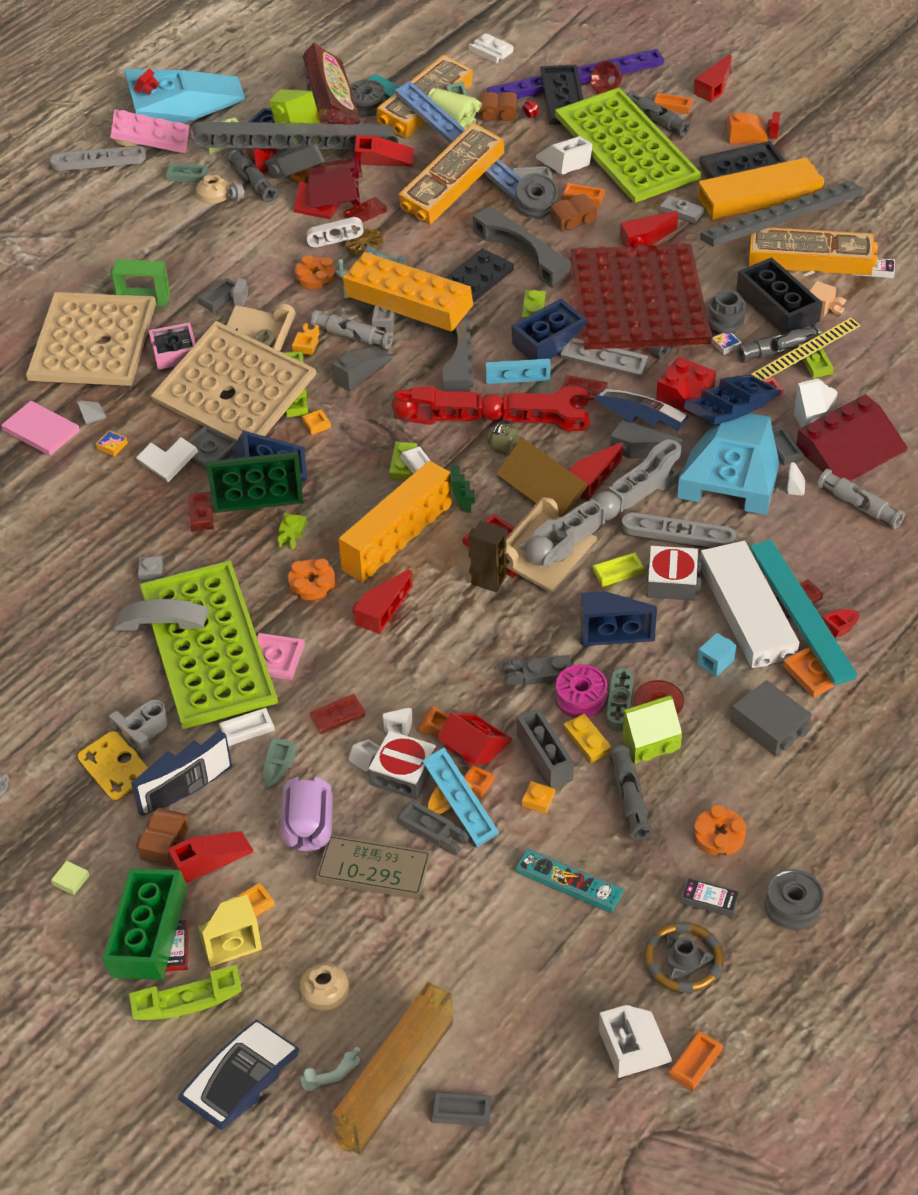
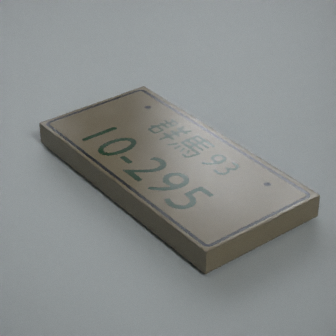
M331 835L321 859L316 882L419 900L431 859V851Z

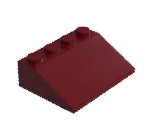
M866 394L798 429L796 443L804 456L822 472L830 469L832 474L850 481L907 451L908 448L881 406Z

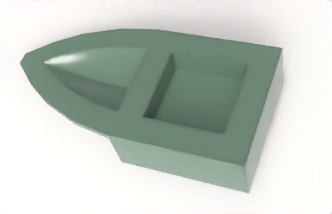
M272 738L263 767L264 780L268 788L281 779L286 769H291L298 748L295 742Z

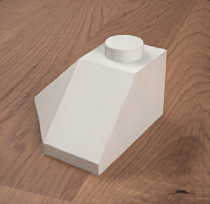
M818 378L801 382L797 385L793 416L801 428L835 410L838 392L834 388L825 385Z

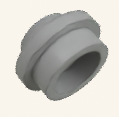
M232 182L227 190L228 196L233 202H238L244 198V188L240 183Z

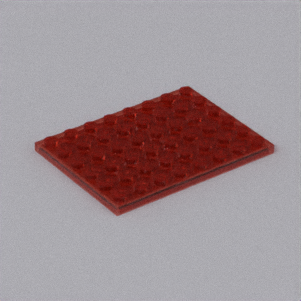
M691 244L638 245L635 248L633 246L621 245L617 247L600 246L597 248L579 247L571 249L578 310L581 315L587 318V323L581 329L584 350L712 343V335Z

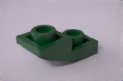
M451 465L453 494L466 513H471V503H475V490H470V481H465V475L460 474L459 465Z

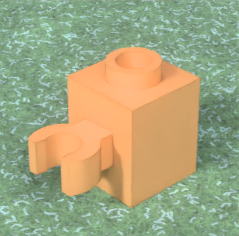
M817 281L810 292L822 301L820 317L824 318L830 309L833 313L841 315L845 308L840 306H843L846 300L842 297L835 298L836 287Z

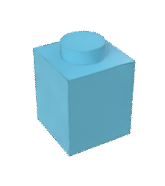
M716 633L699 648L697 665L717 677L734 662L736 645L730 639Z

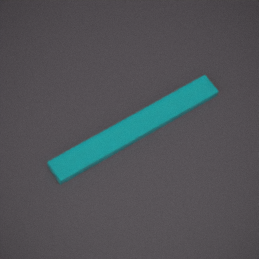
M770 539L750 545V551L758 566L832 684L835 686L855 680L857 672L773 541Z

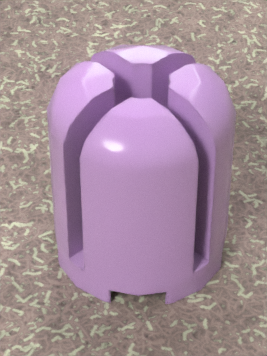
M298 777L287 781L283 786L279 835L286 846L296 851L313 852L325 846L330 840L332 833L333 794L331 792V785L325 780L314 777V781H298Z

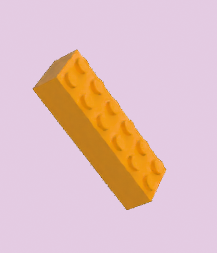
M364 252L343 276L346 296L451 332L473 306L471 286Z
M429 460L339 537L342 571L363 583L367 578L373 576L384 563L389 562L393 555L405 548L407 543L418 536L427 525L433 523L443 511L448 510L452 504L450 472Z

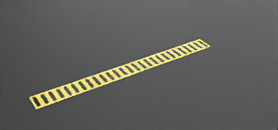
M849 318L755 371L752 375L761 380L768 379L861 325L852 318Z

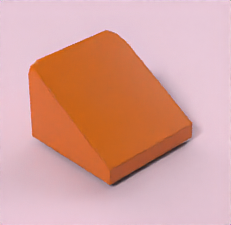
M432 705L424 713L417 731L438 736L449 715Z

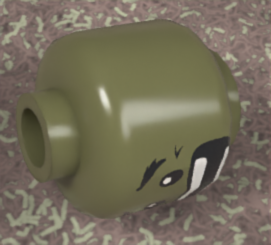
M499 423L490 429L488 444H490L491 449L494 451L510 454L522 437L519 436V431L516 427Z

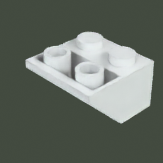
M579 136L549 146L538 153L536 159L544 165L551 167L557 173L566 174L567 172L590 165L593 144Z
M624 1005L600 1012L599 1032L618 1078L672 1062V1058L651 1011Z

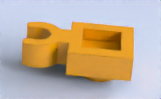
M305 323L303 325V333L298 332L292 344V351H303V354L313 355L319 342V325L310 330L308 324Z

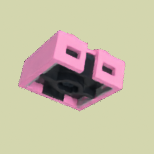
M190 322L149 330L151 346L158 370L177 366L196 344Z

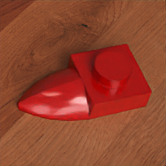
M839 609L825 614L821 618L833 637L837 638L850 632L852 626L859 619V612L851 609Z

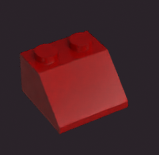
M450 712L437 737L438 740L444 743V748L453 753L458 752L463 756V761L474 766L477 764H488L512 740L511 737L475 713Z

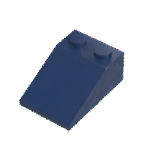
M560 298L511 325L512 345L530 360L552 359L585 326L587 318Z
M242 431L233 447V459L298 452L301 481H306L307 479L304 447Z
M606 591L581 593L580 629L583 646L655 641L657 606Z

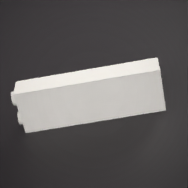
M740 541L701 550V571L751 669L782 662L798 653L799 641L747 543Z

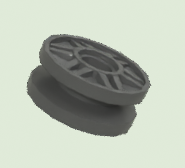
M365 79L353 82L348 86L350 98L354 109H349V111L357 116H373L377 114V108L386 101L384 86L378 81Z
M533 173L524 176L517 184L515 195L516 207L522 214L532 218H540L550 214L551 206L555 203L557 197L556 184L544 174Z
M795 869L784 870L774 875L768 884L765 909L768 916L779 926L792 930L805 929L814 924L820 916L824 891L820 882L811 874Z

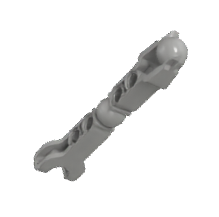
M671 439L662 441L650 451L644 462L616 480L612 487L609 486L607 488V491L598 493L593 499L591 498L588 502L582 503L565 516L557 520L550 519L543 523L533 532V536L521 542L520 550L526 552V556L531 563L539 566L543 565V567H548L551 563L559 562L572 555L573 547L595 532L600 525L605 524V520L613 519L618 513L630 508L656 489L667 490L678 481L679 471L672 465L681 456V445ZM673 449V451L665 455V450ZM551 540H560L561 542L554 547Z

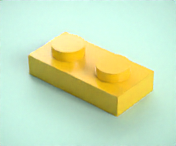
M585 714L563 724L565 733L590 763L607 756L608 752L612 749V746Z

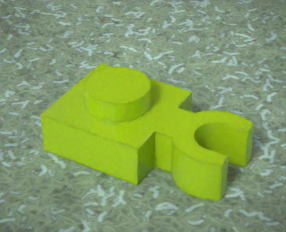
M284 514L279 527V548H282L285 542H290L291 550L296 547L295 538L302 539L308 523L307 516Z

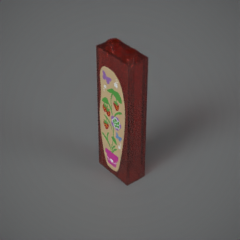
M312 43L302 57L319 117L329 124H359L361 122L342 60L317 44Z

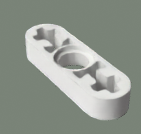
M351 217L312 227L306 234L307 243L311 247H321L360 237L363 233V223L359 218ZM355 225L357 229L353 230L351 226ZM332 229L340 230V234L337 236H332L329 232Z

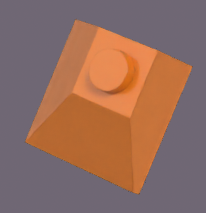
M738 112L728 114L725 118L730 144L762 143L768 141L763 117Z

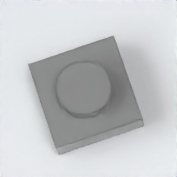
M238 279L235 287L231 289V299H234V305L244 306L248 297L246 279Z
M162 556L139 558V581L163 578L164 562Z

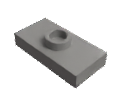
M669 195L660 205V212L677 211L678 218L696 223L703 215L704 207Z

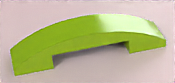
M233 965L210 972L211 978L159 992L155 986L129 993L132 1017L134 1020L173 1018L220 1004L242 991L238 966Z

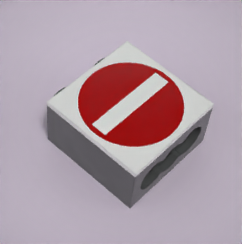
M651 546L647 598L695 601V592H700L701 577H697V574H701L702 560H697L698 549Z
M389 731L369 767L370 785L417 800L430 776L422 760L436 752V745Z

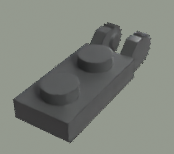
M569 655L521 661L517 659L504 662L502 667L503 671L507 673L504 677L507 685H532L556 682L559 674L572 665Z
M411 800L397 817L398 824L437 846L441 845L446 852L455 856L461 849L457 843L447 837L451 835L454 840L462 844H467L470 840V836L464 830L455 826L452 821L414 800Z

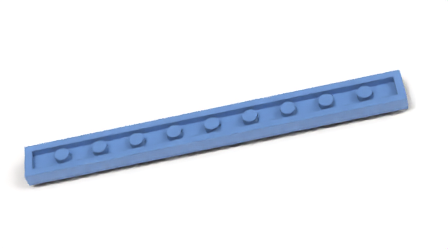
M411 81L395 90L396 96L450 144L465 131L459 123ZM498 159L484 174L515 201L517 184L521 178Z

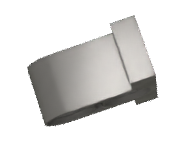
M159 700L146 702L126 718L118 711L109 715L112 731L119 733L125 742L143 759L151 754L149 741L162 732L168 724L164 704Z

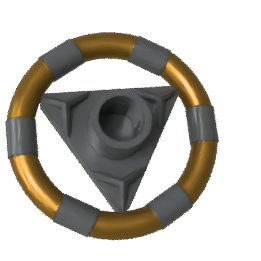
M676 922L663 926L652 934L646 943L644 960L648 972L660 985L677 992H696L705 989L717 980L723 970L724 953L719 941L707 929L692 923ZM672 934H695L705 940L713 954L696 947L695 942L690 938H678ZM666 936L668 977L662 973L654 959V952L657 946ZM714 962L705 977L697 981H676Z

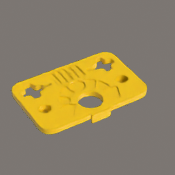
M115 731L107 733L78 754L79 762L112 800H118L132 791V780L148 769L139 758L138 753ZM88 752L91 754L97 753L94 756L96 764L91 760L85 761ZM123 753L131 754V759L127 763H119L118 757ZM110 781L117 785L123 784L121 786L122 791L119 793L117 791L110 792L113 789Z

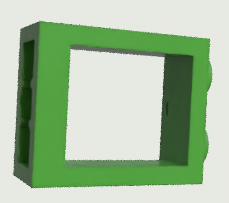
M116 259L114 268L112 267L110 271L111 280H114V295L154 296L156 299L155 306H167L170 289L165 261ZM124 275L153 276L155 289L126 287Z

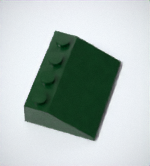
M298 452L206 462L214 513L304 503Z

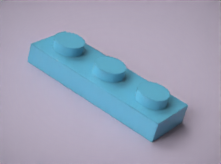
M550 359L486 362V384L550 380Z

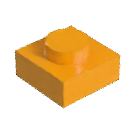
M531 781L522 799V807L546 814L555 796V788Z

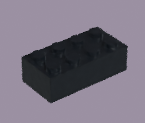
M772 257L738 271L736 291L783 334L798 328L804 329L820 322L822 301Z

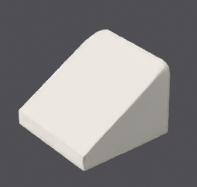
M791 462L787 492L793 495H804L805 478L797 465Z
M404 708L383 714L384 732L392 731L408 736L412 726V708Z
M369 739L356 743L352 746L349 761L367 772L380 746Z

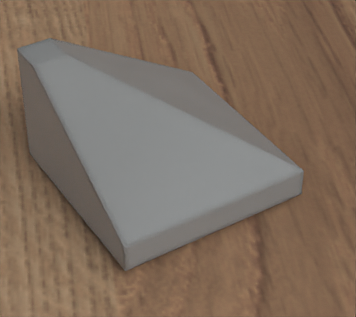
M77 401L79 413L86 425L106 419V415L99 403Z

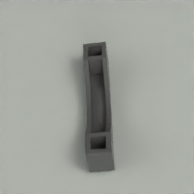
M489 206L473 215L474 233L486 241L504 243L524 252L536 265L539 279L551 288L570 278L571 262L567 258L547 246L540 239H537L500 211Z
M469 311L452 332L446 330L454 339L457 347L453 356L443 366L444 391L470 392L469 387H474L473 374H469L473 372L472 360H468V358H472L471 346H467V344H471L470 332H466L470 330L469 318H465L469 317Z

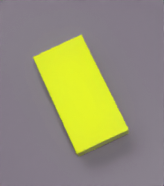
M632 553L593 565L592 571L603 587L645 573V568L636 553Z

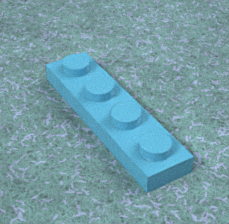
M445 748L422 760L423 765L476 847L481 846L499 834L498 829Z

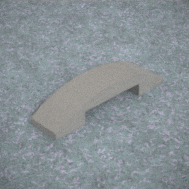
M145 600L130 604L121 609L114 629L115 631L137 630L139 624L178 623L181 629H198L204 627L209 610L205 606L181 600Z

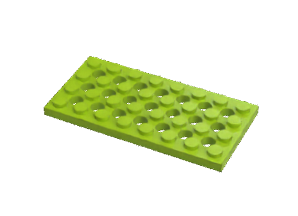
M620 88L555 110V117L575 138L580 136L593 144L591 156L634 203L694 182L701 177V172Z
M231 560L140 584L144 601L163 599L171 595L173 596L172 600L196 603L207 607L209 610L205 627L183 629L184 631L179 634L173 633L175 630L181 629L178 623H151L182 730L278 704V698ZM211 584H219L215 588L209 587ZM188 590H196V592L192 594L186 593ZM218 600L225 601L222 604H214ZM223 617H230L227 621H220ZM228 634H235V635H236V636L233 637V638H226V637H225V636L228 635ZM205 640L213 641L208 645L202 644V642H204ZM183 646H188V647H190L189 649H187V650H185V651H180V650H178L179 648H181V647H183ZM234 651L242 652L240 655L237 656L231 655V653ZM212 657L218 658V660L215 662L207 661L209 658ZM187 664H195L192 668H184ZM239 669H248L245 673H237ZM216 675L224 676L220 680L213 679V677ZM194 681H199V682H201V683H200L199 685H197V686H190V685H189L191 682H194ZM247 686L254 687L251 691L242 690L244 687ZM221 693H229V694H230V695H229L228 697H226V698H220V697H218ZM199 699L206 700L203 704H195V701Z

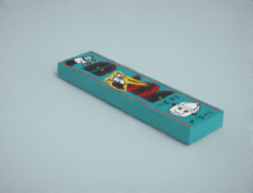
M530 848L527 849L516 867V873L609 913L613 912L623 895L622 887Z

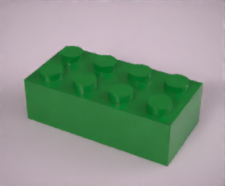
M129 869L102 958L111 978L163 980L188 892V887L181 870Z

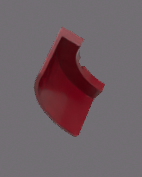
M358 156L310 167L309 195L312 208L315 209L345 202H351L353 206L361 204L359 182L356 179L363 177L361 161Z

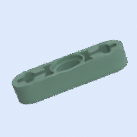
M626 668L616 669L612 673L606 724L613 731L623 730L624 710L631 708L634 674ZM621 679H625L624 687H620ZM623 696L627 700L623 703H618L614 698ZM616 711L621 712L620 720H615Z

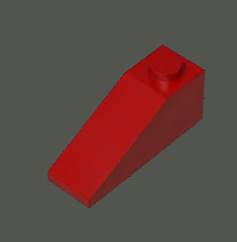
M673 211L620 222V240L627 252L647 249L675 231L678 224V212Z
M617 443L577 461L572 468L567 469L588 484L580 496L581 498L589 501L622 461L623 444Z
M407 569L366 592L360 601H356L352 609L355 625L380 634L412 589V570Z

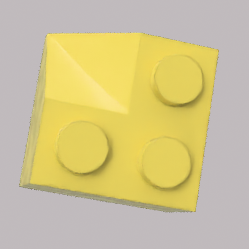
M247 894L240 897H232L228 901L220 903L211 920L198 926L200 939L210 967L262 950L257 919Z

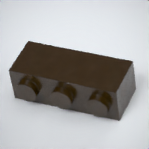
M480 520L476 528L471 529L468 536V541L470 542L469 558H471L469 574H471V584L497 593L507 577L506 528Z

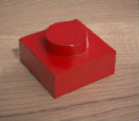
M773 112L772 119H768L767 131H770V139H777L781 112Z

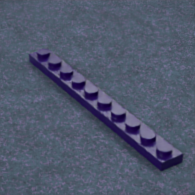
M657 49L580 66L577 67L580 84L664 65V58ZM541 76L487 88V92L496 94L503 92L517 94V99L544 93Z

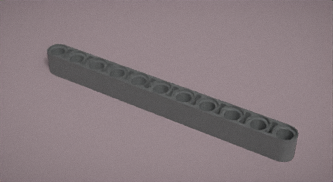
M196 122L191 127L195 145L205 148L289 149L317 144L319 149H355L356 135L377 136L398 143L396 133L390 125Z

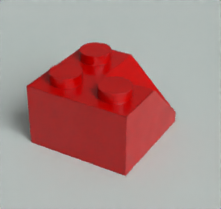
M677 357L657 381L656 400L695 415L684 408L685 401L701 398L703 389L715 388L716 371Z

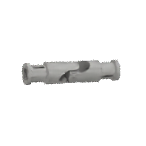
M315 310L312 315L311 327L313 328L319 325V328L326 329L329 333L369 345H380L383 349H389L392 345L393 332L391 331L384 332L378 330L375 326L334 314L331 316L323 314L320 310Z
M826 469L818 480V487L827 488L834 492V496L841 500L852 503L853 506L877 520L881 519L887 522L892 529L898 528L905 517V511H898L889 506L887 501L861 489L846 478L841 479L832 474L830 469ZM870 501V508L865 507L864 505Z

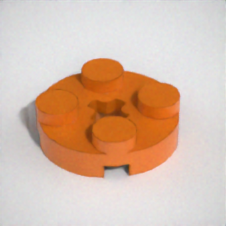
M306 255L302 257V261L295 267L296 280L300 281L301 286L308 289L323 288L322 284L328 282L329 285L336 277L335 266L331 258Z
M326 559L296 561L292 564V569L288 574L290 591L293 594L294 592L299 594L300 598L304 600L321 599L327 595V591L335 586L334 570L329 566ZM309 578H314V581L310 582Z
M714 805L711 809L702 812L697 817L694 825L695 842L701 850L710 855L717 856L718 853H726V856L738 852L744 845L746 822L734 811L726 809L722 805ZM715 829H723L726 834L719 833L717 835L715 834Z

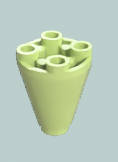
M435 88L428 94L432 101L465 130L473 122H476L475 114L482 105L476 98Z

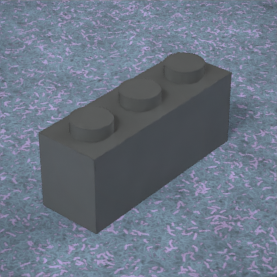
M540 708L517 716V737L548 787L556 788L573 781L574 762Z

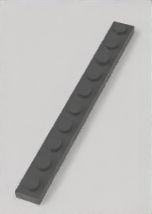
M844 181L842 184L830 186L821 191H815L813 194L801 196L792 201H786L784 204L772 206L763 211H757L749 216H742L740 219L725 222V224L717 227H711L700 233V240L715 247L862 195L863 187L855 184L853 181Z

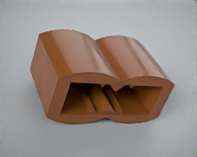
M485 92L480 94L479 101L482 103L478 111L480 120L493 121L499 119L511 121L516 119L517 94L512 92L500 94Z
M580 194L569 200H561L551 206V218L561 231H567L576 228L578 225H586L597 219V207L586 194Z
M157 808L154 814H151L148 818L147 829L138 837L136 848L139 850L140 858L170 866L171 863L167 849L183 842L189 829L187 814Z

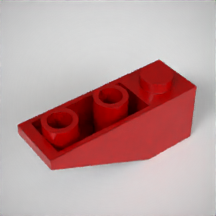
M732 55L726 56L695 78L694 95L713 102L723 94L731 72Z
M356 135L355 157L358 156L360 158L361 165L413 167L414 148L377 136Z
M242 831L193 837L167 849L172 869L181 870L186 884L253 853V849Z

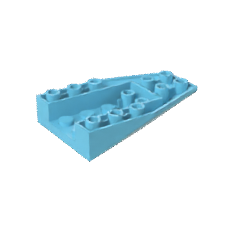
M124 69L129 96L132 98L135 114L184 123L245 100L237 76L185 70H152L155 72L154 78L159 82V85L156 89H153L150 95H147L142 91L137 93L133 89L138 78L147 69Z
M749 413L728 422L712 425L689 454L679 478L677 498L700 502L703 490L746 498L744 511L767 515L780 467L770 417Z

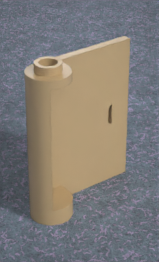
M279 304L274 314L235 305L226 326L251 338H254L256 333L261 330H270L275 336V344L271 348L281 351L296 313L293 307L288 304Z
M542 497L506 537L507 568L553 593L594 544L597 537L592 534L573 547L572 555L563 561L553 562L548 567L531 563L526 556V552L520 550L521 542L533 536V532L547 520L561 518L558 516L559 509L557 503L551 498ZM551 540L554 547L561 542L560 540Z

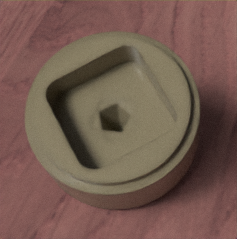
M267 329L259 331L253 338L269 347L275 344V336Z

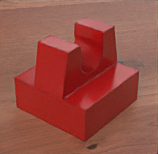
M150 68L138 78L133 89L137 93L142 91L150 95L153 89H156L159 85V82L154 78L155 72Z

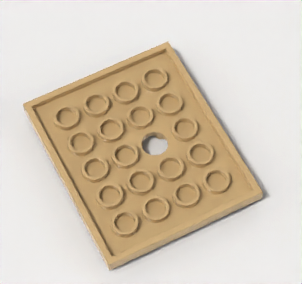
M55 292L26 374L27 380L132 386L155 309V297ZM102 336L110 337V341L105 344L96 343V341L102 339Z
M215 321L155 390L151 398L154 402L203 427L208 426L237 441L243 430L266 436L317 373L315 368ZM223 390H235V395L227 400L220 398V393Z

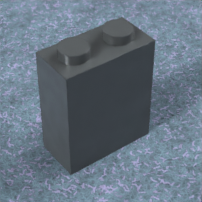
M766 680L733 706L731 722L774 756H777L783 750L787 751L799 737L807 735L811 728L812 714Z

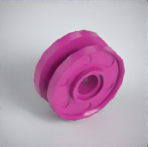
M578 664L563 670L556 680V703L559 709L573 718L582 714L590 718L600 713L607 701L608 682L605 675L590 665Z

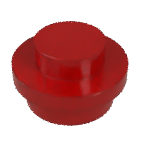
M525 101V104L522 106L525 115L530 119L532 117L536 118L539 111L537 104L534 101Z

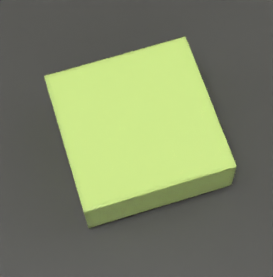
M66 861L52 878V885L75 895L89 877V873L87 870Z

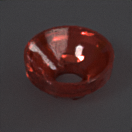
M603 61L597 64L591 75L593 90L597 94H602L619 88L622 74L618 65L610 61ZM611 75H614L615 82L609 85L608 79Z

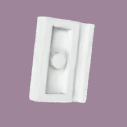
M485 33L476 39L474 44H469V51L498 63L499 59L502 60L513 52V45Z

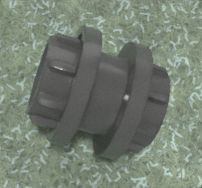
M730 290L718 292L717 295L712 297L709 301L708 324L714 332L718 334H735L736 331L740 330L745 320V301L738 293Z

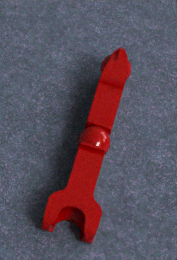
M433 386L412 387L409 390L394 391L395 396L391 404L395 413L394 418L428 425L434 424L435 421L481 420V416L490 421L497 420L503 416V421L551 423L564 431H584L590 425L588 413L585 410H580L589 401L587 390L581 387H564L554 394L510 393L508 395L503 394V398L494 393L482 397V393L436 390ZM419 403L427 404L429 406L419 407Z

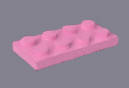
M114 109L110 138L186 154L189 125Z

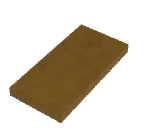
M524 438L519 440L496 472L498 476L535 503L542 497L553 499L557 503L559 517L569 513L588 486L587 483Z

